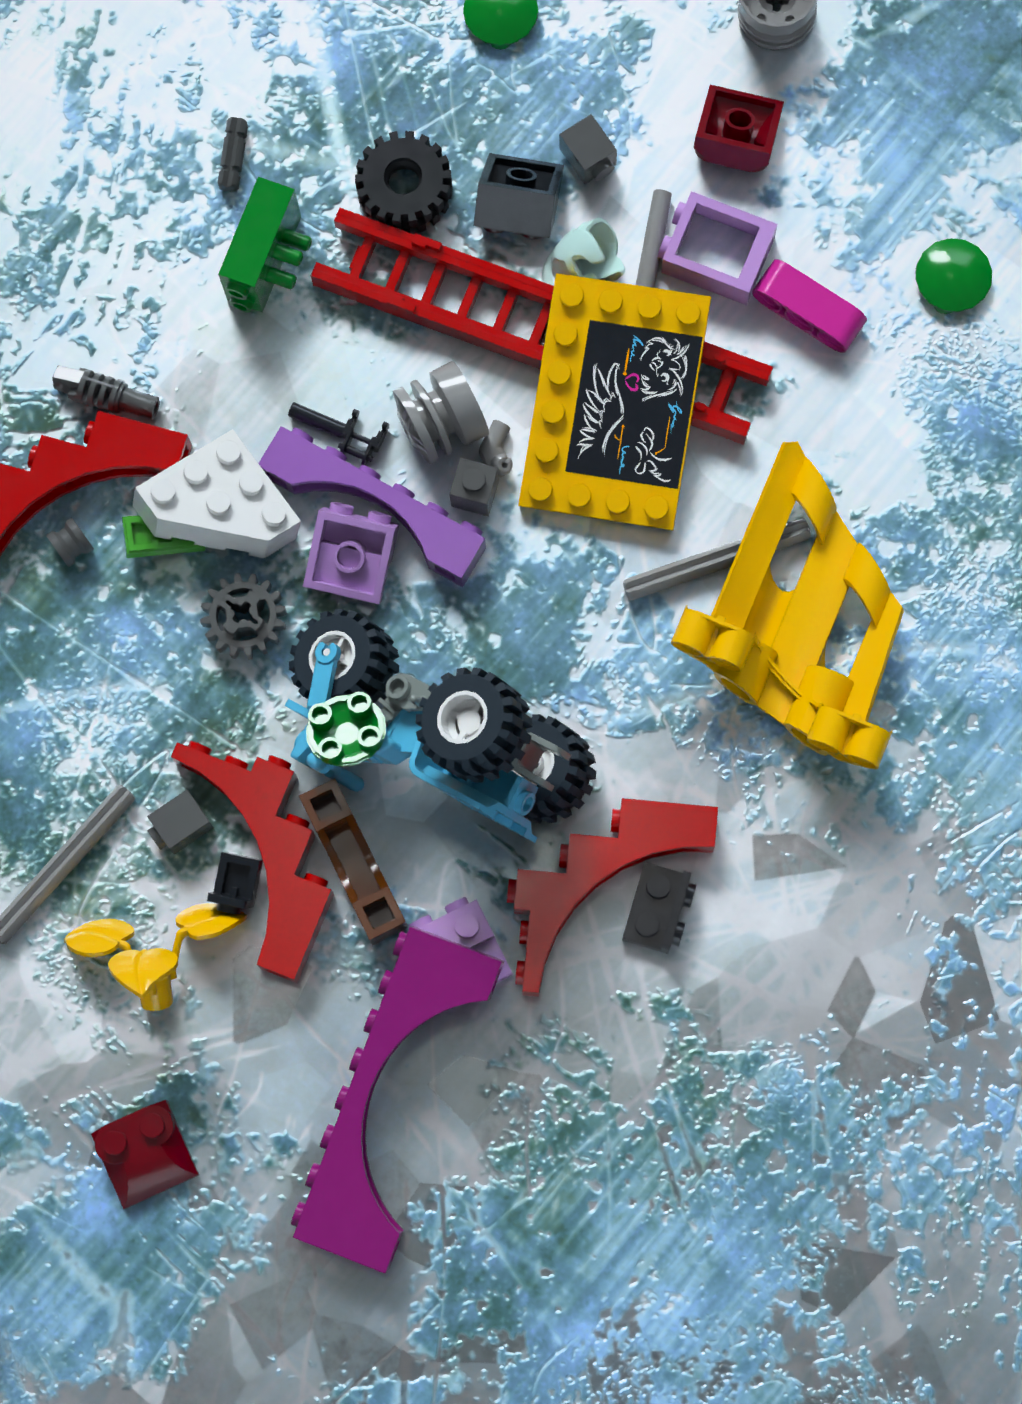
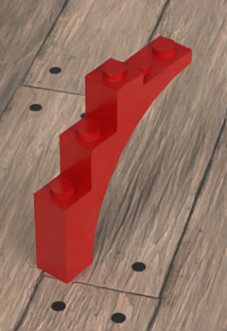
M98 411L95 421H89L84 434L86 447L41 435L38 446L33 445L29 453L28 468H31L30 471L0 463V556L22 527L39 511L63 495L92 483L115 478L153 477L189 456L192 443L188 435Z
M190 741L189 745L185 746L177 742L171 755L174 762L203 777L227 796L243 815L257 840L266 869L269 896L266 935L257 966L264 971L298 984L334 893L331 889L326 888L328 881L310 873H306L304 878L299 877L316 835L313 830L308 828L310 822L292 814H287L286 819L281 818L297 780L295 772L290 770L292 764L276 756L269 755L268 760L257 757L252 770L249 771L247 770L249 764L240 759L227 755L223 761L211 756L212 750L202 744Z
M622 798L621 809L613 808L610 832L618 833V838L570 833L569 844H561L559 868H566V873L518 869L517 879H509L507 903H514V914L529 915V921L521 920L519 944L527 945L525 961L517 960L515 978L516 985H523V995L539 997L545 964L556 937L573 911L596 888L621 871L653 858L678 853H713L718 807Z

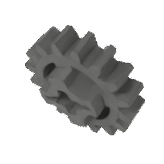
M236 573L234 583L230 585L224 578L220 579L222 590L218 592L210 588L208 593L213 600L212 603L205 602L201 604L203 611L209 614V616L200 619L203 627L211 628L205 634L209 642L219 639L215 648L219 653L225 651L227 647L230 648L232 659H236L240 651L245 652L248 660L253 659V650L259 649L264 655L267 654L268 651L265 644L268 641L277 645L280 642L275 631L286 630L285 622L278 619V617L287 614L285 606L276 605L282 600L280 592L276 591L269 594L272 588L270 581L266 580L259 586L256 574H251L248 582H243L240 574ZM238 593H247L246 596L232 597ZM265 603L268 604L270 611L268 624L261 618V612L265 608ZM220 610L224 612L227 619L223 624L222 631L218 624ZM233 610L243 614L249 611L255 624L245 619L238 621ZM245 636H256L255 638L250 640L239 641L242 637Z

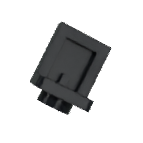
M221 852L214 891L208 893L207 901L218 903L216 910L231 914H240L241 909L254 907L263 860Z

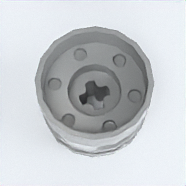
M737 0L739 25L745 36L759 47L771 50L787 49L803 41L812 30L817 15L818 0ZM775 3L781 4L780 11H773Z
M453 361L429 372L433 390L428 393L418 380L411 381L410 386L415 397L414 400H411L403 387L393 390L400 423L413 447L423 455L428 464L439 460L433 444L436 441L445 455L453 453L449 435L455 433L466 446L489 435V429L480 406L465 377Z

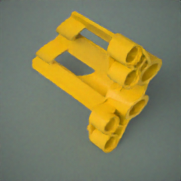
M798 441L782 442L711 616L688 609V605H686L670 643L678 650L705 664L714 672L715 678L726 689L743 701L756 705L785 726L789 733L811 750L824 756L830 755L845 763L876 770L879 768L893 730L888 732L877 725L869 723L868 719L904 610L890 591L889 585L876 561L861 543L855 541L837 512L834 498L817 468L805 456ZM795 501H797L811 520L817 535L795 589L786 592L782 591L774 582L770 562ZM851 587L865 606L871 621L849 676L846 677L825 667V648L848 589Z

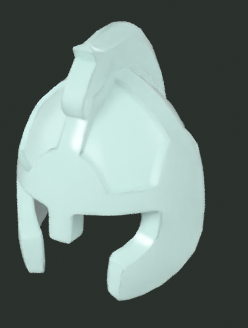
M596 218L582 223L565 234L551 251L543 265L542 282L554 286L556 273L605 281H615L623 276L626 269L621 259L617 257L618 239L609 223L602 218Z

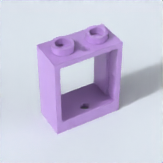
M691 191L687 202L683 203L680 201L676 208L672 224L677 226L672 237L665 236L660 246L657 257L662 259L661 273L747 305L775 239L778 224ZM695 213L756 236L739 278L678 256Z

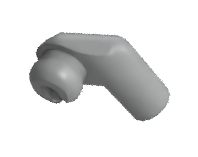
M493 420L489 427V435L484 437L479 447V455L483 464L498 467L499 477H503L509 474L513 467L511 458L507 457L502 447L510 427L499 420Z

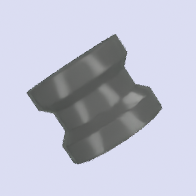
M72 517L65 522L63 529L58 532L51 531L46 535L68 567L75 564L76 557L80 554H89L94 550Z

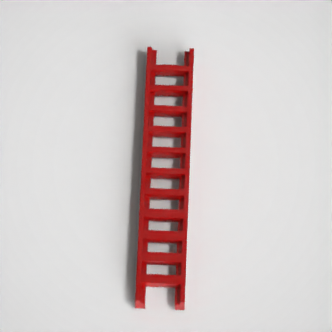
M339 207L334 219L335 228L362 237L364 241L361 246L358 245L349 267L350 274L316 262L310 275L313 286L537 369L541 368L544 346L540 344L548 325L553 285L442 245L441 242L425 236L408 233ZM377 243L400 251L385 287L362 279ZM412 256L436 265L421 300L397 292ZM448 269L471 277L457 314L433 305ZM483 282L508 291L493 327L469 319ZM519 296L544 304L529 340L505 332ZM704 341L701 363L723 371L709 407L704 403L694 402L691 426L744 445L751 422L724 413L725 407L738 376L767 386L773 366Z

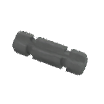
M230 117L226 123L225 132L227 134L224 137L220 163L222 167L218 176V186L223 191L236 192L239 189L241 178L239 174L242 171L246 144L244 140L247 137L248 131L247 121L243 118Z

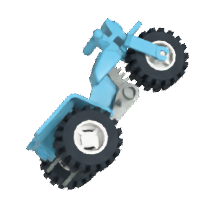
M335 609L334 614L329 611L320 613V620L317 621L312 618L306 623L309 628L305 632L300 630L296 638L299 639L297 646L292 645L290 654L294 656V660L289 661V670L295 673L291 677L292 682L296 687L300 688L298 692L308 699L307 708L288 699L285 706L308 719L309 709L313 705L323 703L335 696L364 692L370 696L373 703L379 701L384 706L380 710L386 719V736L381 748L364 762L397 765L410 757L409 768L416 777L455 798L473 811L534 843L537 837L532 834L531 821L541 823L544 820L547 823L557 822L558 815L566 819L572 816L570 809L574 806L580 809L585 804L581 800L584 794L590 796L593 787L589 785V780L596 779V770L590 767V765L596 763L594 754L588 751L590 748L588 743L575 731L553 717L548 716L546 719L541 714H532L531 718L525 714L530 709L527 702L520 698L522 695L491 672L487 673L483 669L473 667L472 672L465 667L456 670V676L449 672L441 676L442 683L439 686L435 683L430 686L408 674H399L400 665L394 662L399 657L398 650L392 646L394 643L392 638L379 626L352 610L347 612L344 609ZM306 727L299 733L290 755L293 759L324 774L330 779L335 778L337 783L354 792H359L364 788V780L343 767L326 764L313 754L307 743Z

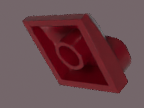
M710 84L693 146L695 153L703 161L746 172L764 170L769 165L784 101Z
M168 1100L146 1106L91 1133L95 1142V1150L104 1163L123 1209H127L199 1176V1172Z

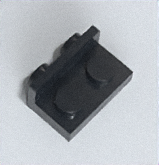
M644 862L622 941L666 954L669 953L671 944L679 946L686 924L678 921L682 906L690 908L697 886L696 884L689 883L692 873L685 870L681 873Z

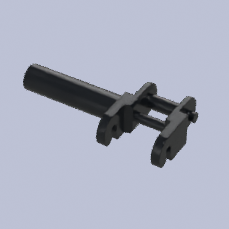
M296 402L292 403L288 412L289 417L339 438L343 437L345 439L343 444L339 443L338 445L340 452L344 455L348 453L362 459L361 465L365 466L368 461L372 462L374 458L371 456L372 452L378 453L389 429V423L384 421L382 430L378 432L376 437L369 439L355 433L353 428L360 413L356 409L353 410L352 418H349L347 423L338 421ZM353 438L368 444L365 452L350 446Z

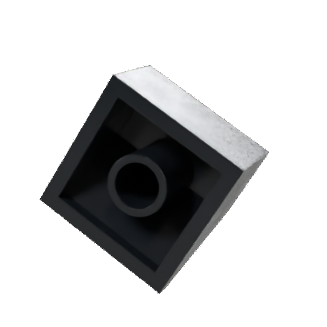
M489 153L478 182L473 226L483 227L484 230L491 233H502L504 231L520 233L528 239L550 238L555 221L564 165Z

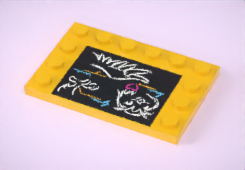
M556 273L519 507L674 531L711 296Z

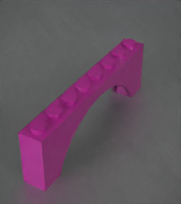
M414 926L409 927L407 933L401 931L392 953L398 956L393 972L385 971L378 989V993L384 995L378 1010L372 1008L368 1015L363 1031L369 1033L364 1049L357 1047L352 1057L349 1070L355 1073L350 1087L343 1085L334 1107V1109L340 1110L335 1126L328 1124L320 1143V1147L326 1149L320 1165L313 1163L305 1186L311 1188L306 1203L299 1201L291 1220V1225L296 1226L293 1238L384 1274L390 1269L404 1229L397 1223L384 1205L370 1171L367 1156L366 1127L369 1105L375 1085L391 1055L415 1029L427 1020L459 1005L490 1000L505 962Z

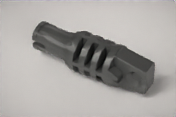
M59 365L52 376L54 389L68 394V398L82 404L86 403L91 407L96 406L98 409L108 410V412L113 414L120 413L122 410L150 420H154L157 415L160 398L128 388V384L124 380H116L112 376H104L102 373H94L93 370L85 368L76 370Z

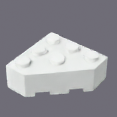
M233 429L138 485L134 490L133 508L155 537L171 540V537L194 541V545L224 551L226 548L249 552V556L266 558L297 538L301 520Z

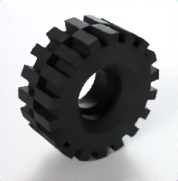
M397 131L390 132L389 141L384 142L382 136L374 140L375 148L371 149L367 146L363 151L364 160L358 159L355 184L359 204L362 205V211L366 217L371 216L373 220L395 228H401L408 233H411L410 228L417 227L418 232L421 233L427 230V222L430 221L434 226L440 221L439 213L445 214L449 208L448 199H452L453 192L449 161L446 155L442 156L441 147L437 143L431 146L429 137L423 134L417 140L414 137L413 131H405V138H398ZM402 169L415 172L419 178L417 188L408 194L395 193L389 186L390 176L394 172Z

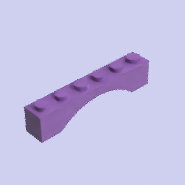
M282 426L279 428L258 463L273 483L293 494L313 491L338 492L357 496L378 505L394 516L411 533L421 549L430 570L461 587L465 585L486 549L485 538L481 536L483 532L478 527L467 521H462L459 524L447 517L449 513L435 503L428 502L427 506L413 499L415 494L406 487L397 483L391 487L382 482L380 474L365 465H361L359 468L346 462L347 457L342 452L330 446H327L325 450L312 443L314 439L309 434L298 428H293L292 431Z

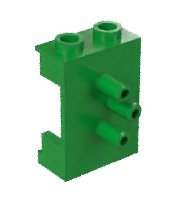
M258 177L218 273L226 299L230 301L229 304L240 311L251 312V309L263 313L274 284L290 290L296 284V275L280 270L283 262L299 266L303 260V253L289 246L308 251L311 247L312 238L296 232L301 219V213L295 189Z

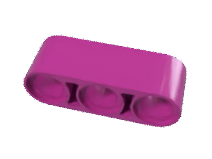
M778 259L773 260L752 290L753 296L762 305L840 353L847 351L867 322L866 316L857 307L796 268Z

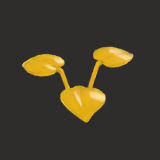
M203 903L191 906L180 912L175 918L176 926L181 929L176 933L172 951L163 948L142 949L141 951L132 950L130 944L126 941L135 935L134 928L130 924L117 919H99L85 923L68 933L64 938V943H66L67 948L71 952L84 957L105 956L113 953L118 948L123 950L111 957L108 962L111 975L123 987L140 997L143 1009L160 1011L173 1004L171 980L177 978L176 968L183 939L186 936L194 940L217 937L247 919V914L242 911L240 914L216 910V903Z

